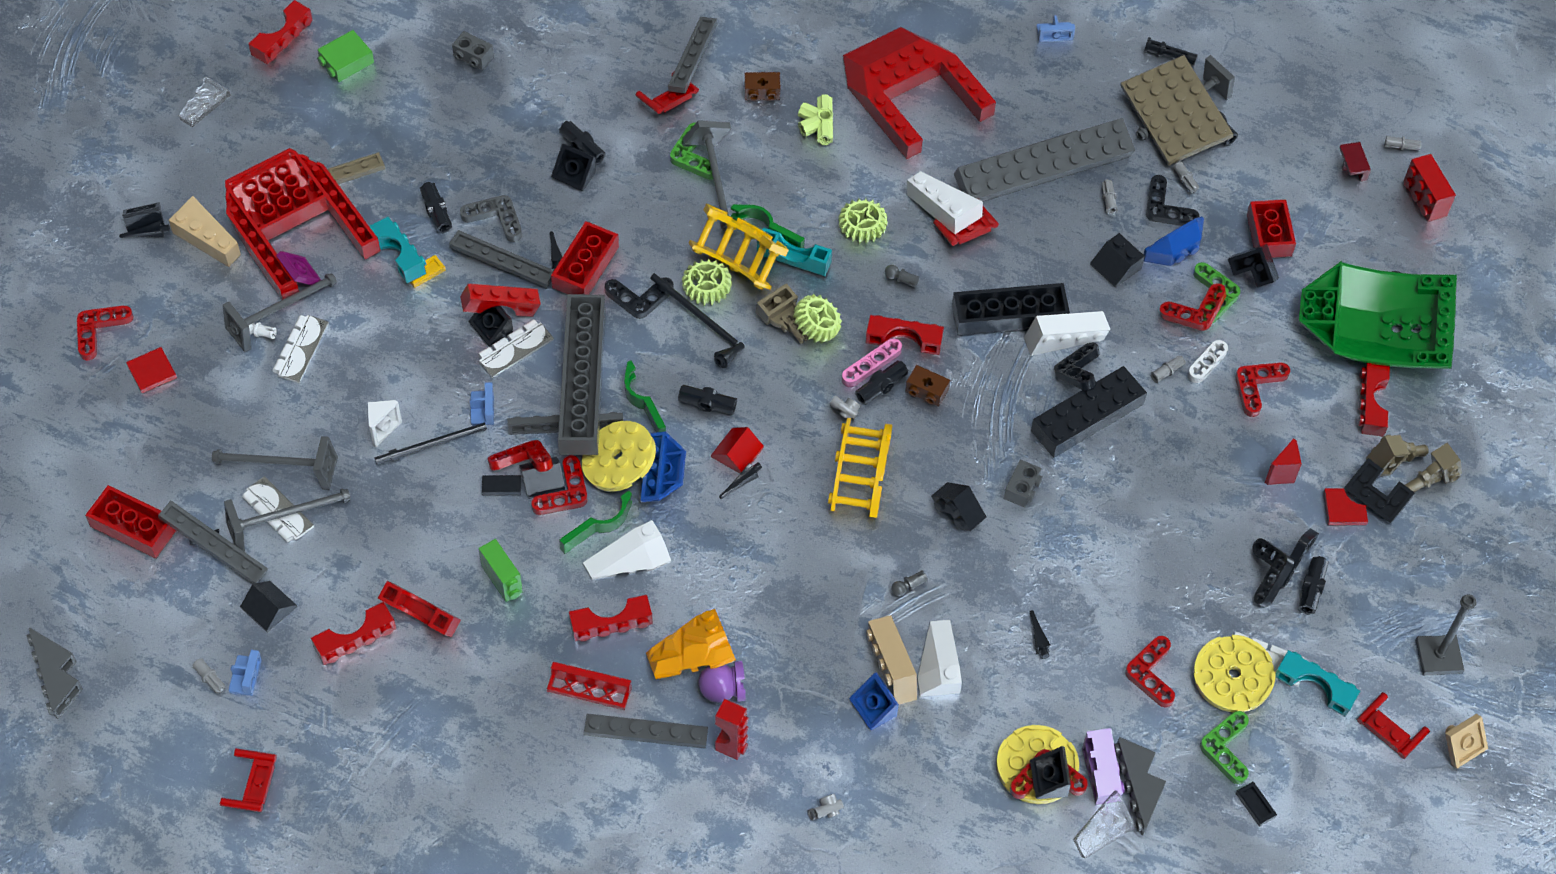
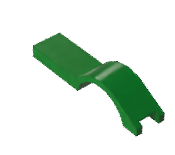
M733 204L731 206V210L736 212L731 215L734 220L737 221L738 217L743 220L749 218L758 219L764 222L768 229L781 233L783 238L790 244L804 248L805 238L774 223L770 212L765 208L757 205Z
M632 360L628 361L624 380L628 401L633 406L644 409L656 433L665 432L666 426L651 397L638 395L631 390L630 385L636 379L634 373L636 368Z
M627 491L621 496V510L612 519L596 520L590 517L559 539L561 551L566 554L596 532L610 533L618 529L624 523L631 508L632 493Z

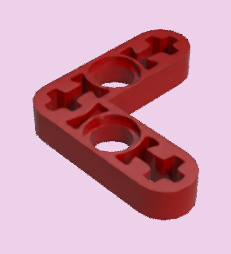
M1219 283L1211 285L1199 309L1174 302H1164L1160 306L1161 317L1167 321L1194 329L1207 330L1211 327L1226 298V288ZM1208 304L1215 305V308L1211 310H1208L1205 307ZM1184 313L1191 315L1187 319L1181 318V315Z
M123 305L81 311L77 315L78 351L83 360H92L97 355L96 328L129 324L134 317L131 308ZM105 314L110 315L108 320L100 319ZM84 333H92L91 337L82 338ZM86 345H89V353H85L87 351Z
M1280 362L1248 365L1238 368L1235 379L1243 411L1247 416H1258L1262 408L1257 384L1286 381L1290 374V367L1287 364ZM1265 371L1268 376L1261 377L1258 372ZM1242 373H1244L1245 376H1248L1246 382L1244 375H1241ZM1249 388L1253 390L1254 393L1248 395L1243 390ZM1251 401H1252L1253 408H1256L1255 410H1253L1252 407H1249Z
M532 440L488 457L491 470H499L527 459L530 460L538 472H545L553 467L550 454L539 440Z
M569 455L563 460V471L568 490L534 497L531 505L535 514L546 515L581 508L587 504L585 482L580 461L576 456ZM569 463H573L574 472H571ZM573 478H578L580 480V483L577 485H572L570 483V480ZM580 495L581 500L578 501L576 496ZM558 498L565 500L562 505H556L554 501ZM538 503H542L543 507L539 508Z
M1157 636L1129 662L1125 674L1132 683L1161 707L1167 708L1173 704L1175 692L1150 670L1168 654L1171 642L1165 636ZM1158 644H1165V647H1161L1156 653L1155 650L1157 649ZM1151 655L1154 661L1146 662L1143 656ZM1137 668V669L1139 670L1138 673L1135 672V673L1133 674V673L1131 672L1132 669L1135 670V669ZM1152 680L1156 686L1148 688L1145 685V681ZM1169 695V699H1162V696Z
M1041 750L1035 755V757L1045 754L1050 750ZM1030 762L1011 783L1010 793L1016 799L1025 798L1034 788L1033 778L1027 775V771L1031 770ZM1068 764L1069 777L1073 776L1072 780L1070 779L1071 787L1069 792L1075 796L1083 795L1088 786L1087 779ZM1023 781H1025L1026 784L1024 785L1023 791H1016V787H1020L1023 784ZM1075 783H1082L1081 787H1074Z

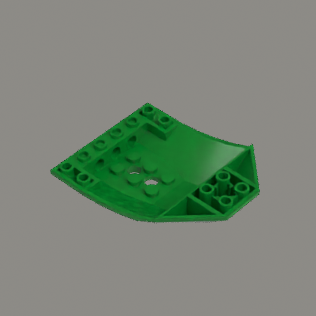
M1340 261L1302 289L1299 322L1334 354L1355 361L1394 367L1452 369L1457 275L1396 273L1359 267ZM1398 325L1403 329L1400 332H1393L1392 327ZM1414 328L1421 329L1418 333H1414L1411 330Z

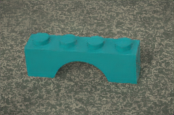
M386 217L369 226L378 238L380 249H395L401 252L395 262L398 273L406 283L426 274L425 259L422 255H418L413 244H409L405 233L400 232L396 222H392L389 217Z
M763 227L762 230L773 237V242L779 241L788 249L787 255L777 256L776 261L826 276L832 263V249L816 244L811 248H799L787 242L781 233ZM757 241V251H758V249H759V247H760L759 241ZM767 248L764 257L768 258L770 253Z
M1289 650L1275 672L1277 679L1290 686L1300 681H1311L1318 684L1326 693L1327 707L1344 717L1349 713L1360 693V690L1354 684L1344 682L1336 674L1321 669L1317 663L1309 662L1299 653Z

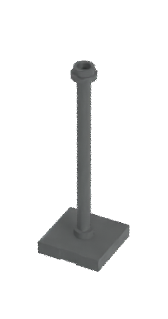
M1208 56L1205 58L1203 79L1206 83L1203 86L1206 91L1213 87L1223 98L1228 100L1232 97L1235 77L1213 56ZM1147 127L1138 128L1136 136L1140 140L1148 138L1149 131Z
M698 120L684 136L683 142L684 145L706 146L719 207L721 210L728 212L713 146H717L730 131L731 125L730 122ZM722 222L720 224V227L725 232L727 229V223Z
M332 273L324 275L325 279L245 319L240 316L230 302L223 304L225 328L242 350L247 352L251 350L250 329L248 325L328 285L333 287L337 280Z
M321 436L316 459L223 453L221 449L212 452V461L216 462V464H221L222 461L314 466L313 471L322 490H330L338 459L329 437Z
M342 488L340 493L245 520L238 518L232 499L224 501L226 524L234 545L245 552L243 535L245 527L341 500L343 503H347L350 500V494L348 489Z
M1467 594L1461 598V608L1446 635L1417 636L1416 645L1423 676L1463 674L1464 666L1456 633L1468 611L1476 606V599L1473 595Z

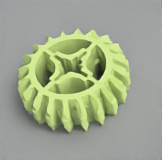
M858 198L857 202L851 200L850 204L846 203L838 217L839 228H841L842 234H845L846 239L851 237L852 242L858 240L859 244L862 241L868 244L869 240L874 242L876 238L880 239L886 230L888 222L884 208H880L879 203L874 204V200L867 201V198L864 201Z
M701 259L700 263L694 261L693 266L688 265L682 278V288L685 291L686 297L690 296L691 301L696 300L697 305L700 302H703L704 306L708 302L711 305L714 304V301L720 303L721 298L725 299L726 294H729L732 286L728 268H724L723 263L718 264L717 260L711 262L708 259L707 262H704ZM717 278L721 281L720 285L717 284ZM694 279L697 281L698 284L696 286L693 284Z
M814 294L805 296L797 303L793 310L795 312L793 318H795L794 324L798 325L797 330H801L803 332L802 335H807L808 340L813 339L814 343L817 341L820 343L828 342L838 334L842 322L840 319L841 314L836 312L837 308L832 306L833 302L829 303L827 298L822 299L821 295L816 297Z

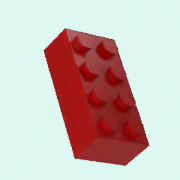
M585 221L551 274L552 288L566 294L589 295L619 248L618 234Z
M107 485L85 515L90 527L155 559L176 532L174 528L158 518L161 510Z

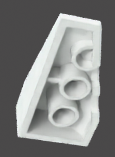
M651 520L634 528L584 561L583 565L593 580L612 577L626 572L631 574L639 570H655L671 562L662 535Z
M950 620L930 621L917 678L920 697L960 694L962 680Z

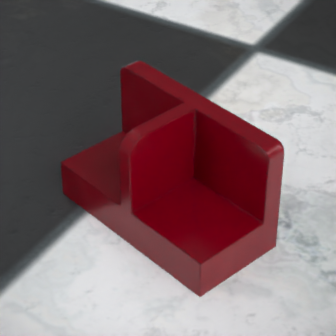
M1355 142L1340 145V151L1344 159L1342 169L1348 170L1350 175L1358 174L1360 182L1367 181L1371 168L1361 143Z

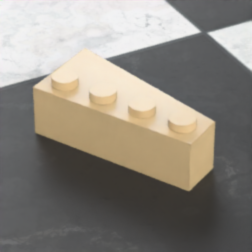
M194 196L169 219L173 234L224 265L230 267L241 255L238 242Z
M889 615L868 621L866 636L868 641L872 642L873 653L877 656L880 670L883 673L889 691L899 705L917 700V674L892 616Z

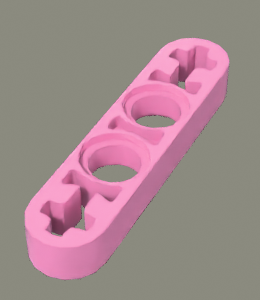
M889 339L845 369L842 373V383L847 387L856 386L897 358L902 352V343L898 339ZM876 355H882L884 357V360L877 361L874 359V357ZM868 365L870 369L863 371L860 369V366ZM847 376H849V377L854 376V379H853V380H852L851 378L847 379Z

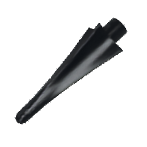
M157 221L148 226L122 233L119 237L164 238V232H170L169 224L162 225L161 221Z
M550 231L552 269H554L563 256L558 248L553 231Z
M757 462L752 466L749 463L733 483L720 494L719 498L723 499L739 487L758 478L757 472L762 469L761 464Z
M1031 610L1030 616L1034 631L1036 655L1041 653V657L1045 659L1050 656L1049 647L1051 644L1040 627L1034 611Z

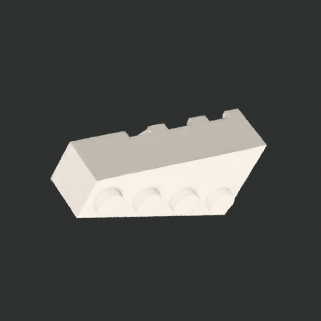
M919 172L907 180V195L954 234L982 217V201L923 172Z
M1103 311L1036 316L1024 340L1030 356L1090 342L1102 341L1107 336L1110 328Z

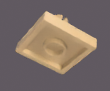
M1478 714L1473 715L1456 727L1454 725L1448 726L1445 731L1451 765L1455 768H1459L1488 749L1483 719Z

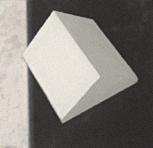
M396 400L368 402L369 429L373 446L377 447L402 423L399 404Z

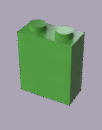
M354 30L317 49L319 64L322 67L325 66L330 77H334L338 82L374 63L372 51Z
M494 539L479 547L481 567L505 602L518 598L523 593L520 573L498 541Z

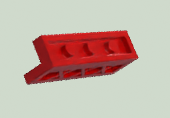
M557 662L552 663L551 677L547 686V692L621 710L626 709L632 690L631 680ZM555 679L564 680L566 686L562 688L553 687ZM581 684L584 685L586 690L577 693L574 692L572 687ZM602 689L605 695L600 698L594 697L592 691ZM617 693L623 694V702H615L611 696Z

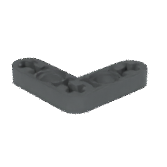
M506 195L466 204L460 209L461 219L464 222L471 223L499 216L508 241L517 242L522 237L521 226L512 200ZM501 203H505L507 207L506 210H504L503 205ZM485 206L491 208L488 212H484L481 209ZM506 216H512L513 220L505 221L504 218ZM511 227H513L516 234H512Z

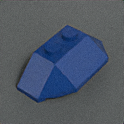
M1201 216L1193 219L1165 235L1153 245L1145 248L1143 253L1145 256L1144 262L1171 266L1175 263H1180L1190 254L1194 255L1197 253L1202 238L1204 218Z
M666 431L650 433L655 441L656 455L650 470L643 477L641 502L659 501L683 485L686 451Z

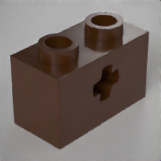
M745 72V100H780V72Z
M916 365L906 381L905 392L939 407L949 391L950 379Z

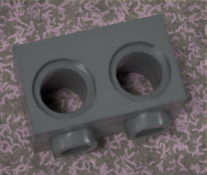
M465 31L452 44L453 56L481 70L494 57L492 44Z
M1020 459L1005 489L1004 499L1024 508L1028 501L1032 502L1035 495L1033 490L1035 486L1039 487L1043 478L1040 475L1041 467Z

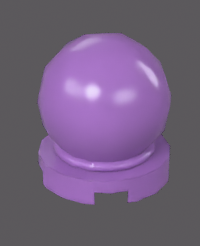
M734 661V666L732 667L725 664L718 668L710 669L708 665L701 672L698 682L703 697L710 702L721 703L724 699L729 700L733 696L736 697L737 702L746 701L743 682H741V680L745 679L742 661Z

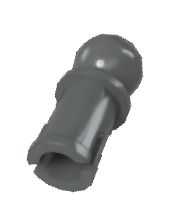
M888 265L885 268V275L889 279L898 278V283L903 282L914 288L917 286L919 276L910 274L905 269L899 271L895 265Z
M921 570L910 577H904V582H894L891 591L895 596H903L907 589L913 591V588L927 582L928 578L924 571Z

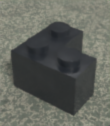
M1267 244L1234 254L1228 258L1233 276L1251 271L1257 288L1279 279Z
M947 482L931 496L936 509L940 512L951 513L954 518V524L959 529L971 531L986 518L970 486Z

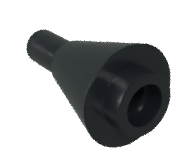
M739 342L734 347L715 352V363L719 367L726 368L737 353L745 348L744 344Z

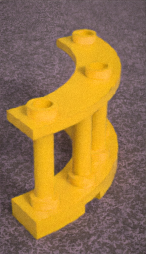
M706 203L703 210L707 214L708 220L698 242L689 240L692 251L701 255L705 253L729 265V269L745 275L758 289L764 290L766 288L771 290L772 286L766 281L776 257L779 255L786 256L788 249L779 241L773 242V237L739 217L736 221L733 217L727 215L728 212ZM720 220L727 223V229L717 251L704 246L714 222ZM739 229L744 232L745 237L733 260L723 253L733 231ZM751 239H756L759 241L760 247L749 269L742 265L741 261ZM768 248L770 254L759 276L756 271Z
M847 418L846 423H842L841 427L843 439L840 451H836L835 462H838L834 491L829 493L828 504H831V511H835L836 503L867 508L866 510H870L869 517L877 518L882 487L878 485L879 481H883L893 425L885 424L884 429L879 431L850 426L851 418ZM849 434L875 437L879 439L878 441L849 437ZM846 445L875 448L876 451H880L879 457L870 458L845 454ZM843 461L871 465L873 468H877L876 476L866 478L841 474ZM840 481L870 486V488H873L872 499L863 500L838 496Z

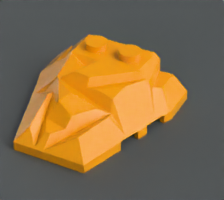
M715 609L697 615L646 652L655 679L680 675L684 669L691 668L692 672H697L700 666L709 665L710 669L718 668L736 660Z

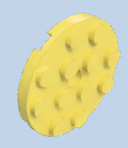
M613 422L599 430L598 455H582L583 473L589 482L600 490L615 492L633 486L632 483L637 479L643 478L650 470L656 455L655 441L649 431L637 422ZM622 452V456H620L618 459L614 458L617 454Z
M1241 635L1217 637L1209 641L1198 653L1193 671L1196 687L1202 697L1212 706L1232 713L1236 711L1247 712L1263 704L1274 687L1276 673L1272 663L1273 660L1265 648L1256 641ZM1235 669L1240 673V676L1231 678L1229 671Z
M1043 725L1021 727L1013 731L1000 745L996 759L999 779L1007 791L1010 792L1012 781L1039 751L1044 749L1051 751L1061 746L1065 747L1067 764L1079 772V758L1076 749L1071 742L1062 736L1061 732ZM1031 770L1027 771V775L1032 778ZM1023 781L1020 787H1016V791H1023L1026 782ZM1033 788L1025 798L1020 800L1032 804H1047L1061 798L1036 799Z

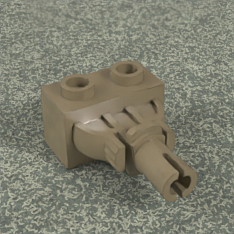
M786 283L757 302L755 312L766 326L771 324L781 328L784 333L787 331L791 332L799 343L802 344L808 340V336L802 335L803 332L797 330L798 325L794 324L795 318H793L795 313L793 310L796 307L798 296Z
M1386 435L1371 450L1366 460L1369 458L1384 469L1380 477L1390 476L1402 462H1411L1415 457H1425L1428 455L1429 449L1425 444L1415 446L1414 443H1407L1400 435Z
M1448 443L1431 452L1432 464L1424 471H1419L1417 477L1405 484V486L1416 492L1423 487L1430 488L1431 484L1441 480L1445 484L1458 480L1462 474L1461 460Z

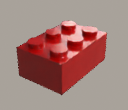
M1432 154L1411 159L1404 178V185L1412 194V199L1419 206L1421 214L1425 216L1428 222L1447 217L1456 194Z
M1286 199L1250 201L1247 219L1253 247L1267 244L1272 258L1292 257L1296 241Z

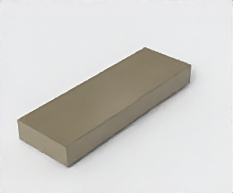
M378 152L328 168V171L339 185L385 170V165Z

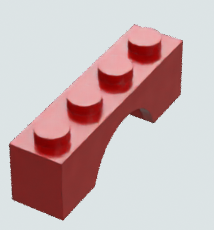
M296 0L292 1L283 10L286 22L283 28L274 33H259L248 43L251 55L265 64L275 59L278 53L285 49L294 38L299 36L304 28L311 24L313 21L311 9Z
M467 284L460 296L463 312L482 313L491 307L507 306L515 311L516 316L533 317L541 305L538 289Z
M870 315L866 333V344L880 346L889 339L906 337L917 343L921 353L940 355L944 327L936 324H924L918 321Z
M1366 363L1365 368L1362 367L1360 372V378L1363 379V383H1361L1359 391L1362 394L1359 410H1362V415L1359 416L1358 426H1361V434L1384 437L1388 428L1389 411L1378 405L1374 398V393L1386 389L1390 379V366Z
M386 581L378 596V599L413 616L427 626L449 637L453 636L461 621L456 616L390 581Z
M647 595L628 598L623 611L613 617L598 616L589 607L569 611L574 641H587L597 636L606 637L611 633H624L630 629L646 628L653 624Z
M384 602L365 610L366 617L363 625L353 633L338 634L327 629L311 637L313 647L323 665L334 663L340 657L352 654L358 648L370 645L376 639L390 635L396 630L395 621Z
M723 700L715 715V725L722 729L715 741V751L738 760L740 754H745L748 747L746 742L749 728L747 726L749 720L747 708L729 700Z

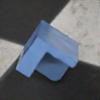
M1057 15L1053 16L1052 23L1037 24L1036 26L1039 42L1070 41L1074 39L1075 25L1070 22L1058 23Z
M492 382L485 383V391L471 392L472 426L484 422L486 425H494V391Z
M251 650L249 656H237L235 665H231L230 668L232 678L229 693L253 696L262 661L258 650Z

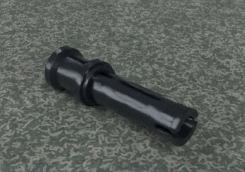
M1148 37L1144 52L1149 51L1158 54L1159 57L1164 55L1174 59L1184 55L1190 64L1195 65L1198 54L1168 46L1164 41L1161 43Z

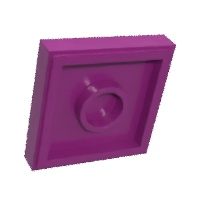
M280 251L276 255L294 281L308 285L321 281L305 257Z

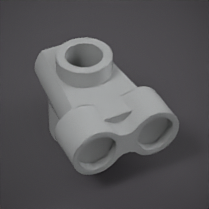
M836 395L830 402V406L841 411L839 415L846 420L847 418L855 420L861 407L851 398L843 402Z
M834 793L820 798L821 806L809 809L808 816L812 821L826 815L830 818L840 814L839 810L844 808L841 799L837 800Z

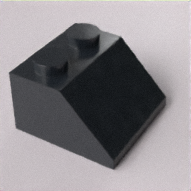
M1118 233L1104 244L1090 262V265L1116 288L1142 269L1145 256Z

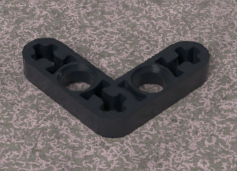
M1155 175L1151 178L1146 217L1150 221L1183 226L1192 221L1189 219V216L1192 219L1200 217L1198 211L1194 209L1164 205L1167 179L1162 175ZM1156 182H1159V183H1160V188H1159V189H1156V187H1157V183H1156ZM1157 195L1161 200L1155 201L1152 199V196ZM1154 207H1157V214H1153ZM1175 213L1178 217L1171 218L1168 214Z
M661 278L664 281H668L670 284H672V288H674L673 281L670 278ZM616 279L608 280L604 286L605 294L637 319L645 318L670 296L668 293L665 294L661 291L656 283L640 297ZM655 295L658 298L655 301H650L648 297ZM624 296L631 297L629 302H624L621 299Z
M1094 342L1087 343L1054 366L1056 377L1081 390L1094 388L1096 386L1094 374L1082 368L1100 355L1098 344Z
M1311 528L1301 536L1290 555L1294 560V566L1283 583V588L1286 587L1302 557L1313 546L1319 535L1318 532Z
M1259 538L1254 542L1252 551L1256 556L1271 565L1258 587L1254 595V601L1260 606L1268 607L1274 601L1292 570L1294 560L1271 542ZM1273 552H1275V556L1271 560V555ZM1276 576V580L1274 584H1272V580Z

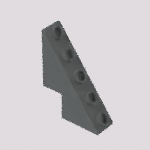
M29 628L30 634H27L29 645L34 646L35 650L31 652L34 662L38 663L40 667L36 671L39 679L44 681V685L41 686L43 695L49 699L46 706L49 714H54L59 719L83 690L79 680L67 674L75 665L76 660L73 653Z
M1119 737L1118 742L1114 744L1116 756L1120 760V774H1124V788L1126 793L1130 794V808L1132 812H1135L1137 818L1135 819L1136 829L1141 831V835L1144 836L1166 781L1148 773L1156 752Z

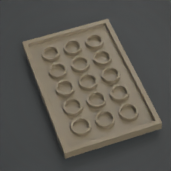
M1184 55L1121 82L1122 90L1144 126L1147 127L1151 138L1168 166L1233 138V132Z

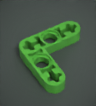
M691 123L671 150V163L703 178L713 179L709 160L692 153L697 145H690L689 147L682 145L684 136L695 124ZM692 161H697L699 164L697 166H691L689 163Z
M1201 262L1196 264L1193 272L1194 277L1199 282L1210 288L1213 285L1212 280L1218 279L1222 285L1226 286L1225 306L1221 307L1213 321L1215 323L1237 301L1240 295V287L1207 263ZM1208 304L1205 308L1211 310L1215 308V305Z
M1236 711L1205 735L1200 744V749L1207 758L1236 785L1246 782L1249 771L1226 745L1242 733L1248 725L1249 718L1242 711ZM1236 719L1243 720L1242 724L1238 723L1234 728L1232 727ZM1219 730H1228L1230 736L1222 737L1219 734ZM1207 743H1209V744H1210V743H1213V744H1214L1213 747H1211V746H1210V747H1206V744H1207ZM1219 756H1227L1230 762L1228 764L1221 763ZM1236 772H1237V773L1242 772L1243 774H1242V777H1241V776L1236 777V776H1235V773H1236Z

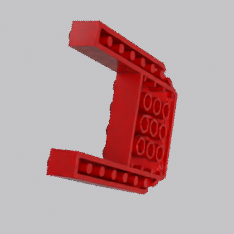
M899 27L843 55L848 89L906 160L922 152L923 139L892 103L891 99L940 75L979 122L993 116L995 113L996 101L956 54L903 27Z
M291 148L225 180L227 217L246 250L281 300L299 292L297 282L293 280L278 259L276 251L268 240L327 210L332 214L364 260L380 252L377 236L324 164L316 163L310 160L309 157L298 154L297 151Z

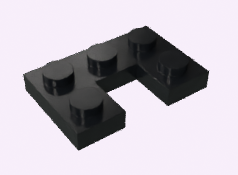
M1368 458L1344 489L1392 524L1414 497L1415 492L1399 481L1388 496L1383 494L1373 484L1384 472V469Z

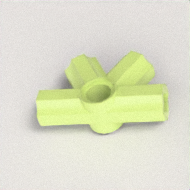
M825 94L817 97V107L803 102L798 111V116L805 119L798 122V128L802 136L806 137L817 132V142L821 143V145L832 143V97Z

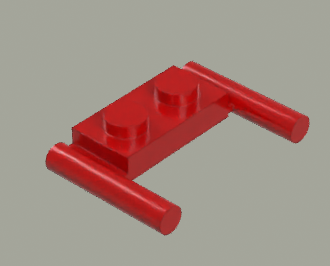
M690 82L686 93L668 90L653 98V100L641 91H637L635 96L656 113L660 114L662 111L665 113L692 98L693 93H698L699 88Z
M984 206L982 217L956 234L948 230L937 219L933 222L952 246H955L957 243L960 245L991 232L992 227L997 228L999 226V223Z
M1382 692L1357 718V721L1398 753L1401 758L1405 759L1430 733V730L1424 726L1410 739L1411 736L1380 710L1376 711L1388 699L1387 694Z
M236 748L234 751L235 757L254 759L243 800L221 798L220 806L262 812L277 755Z

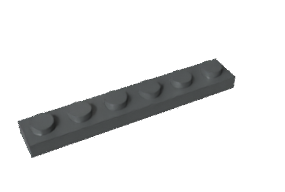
M700 16L668 84L669 91L686 93L717 26V19Z
M458 230L449 243L450 248L544 288H547L551 283V274L554 270Z
M610 412L600 414V429L613 422L623 421V413ZM560 415L507 418L509 435L558 433Z
M170 501L158 515L159 519L252 584L258 583L268 571V568L173 501Z
M587 714L584 736L706 749L708 727Z

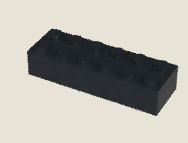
M1064 283L953 292L952 309L957 335L1027 330L1036 316L1070 314Z
M1122 366L1098 380L1094 388L1081 390L1034 418L1031 432L1051 456L1055 458L1144 405L1147 392L1131 373Z

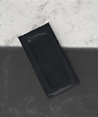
M482 475V496L521 495V475Z
M1254 781L1236 791L1235 794L1259 827L1277 817V813Z

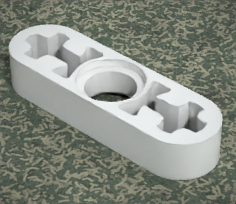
M1221 340L1214 341L1190 367L1188 372L1189 380L1193 383L1202 382L1226 356L1228 345ZM1221 348L1222 350H1219L1215 355V350ZM1203 359H1211L1213 364L1207 365L1203 362ZM1200 368L1202 369L1200 374L1194 375Z

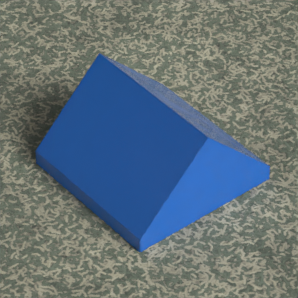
M877 672L849 698L870 730H874L897 717L899 704Z

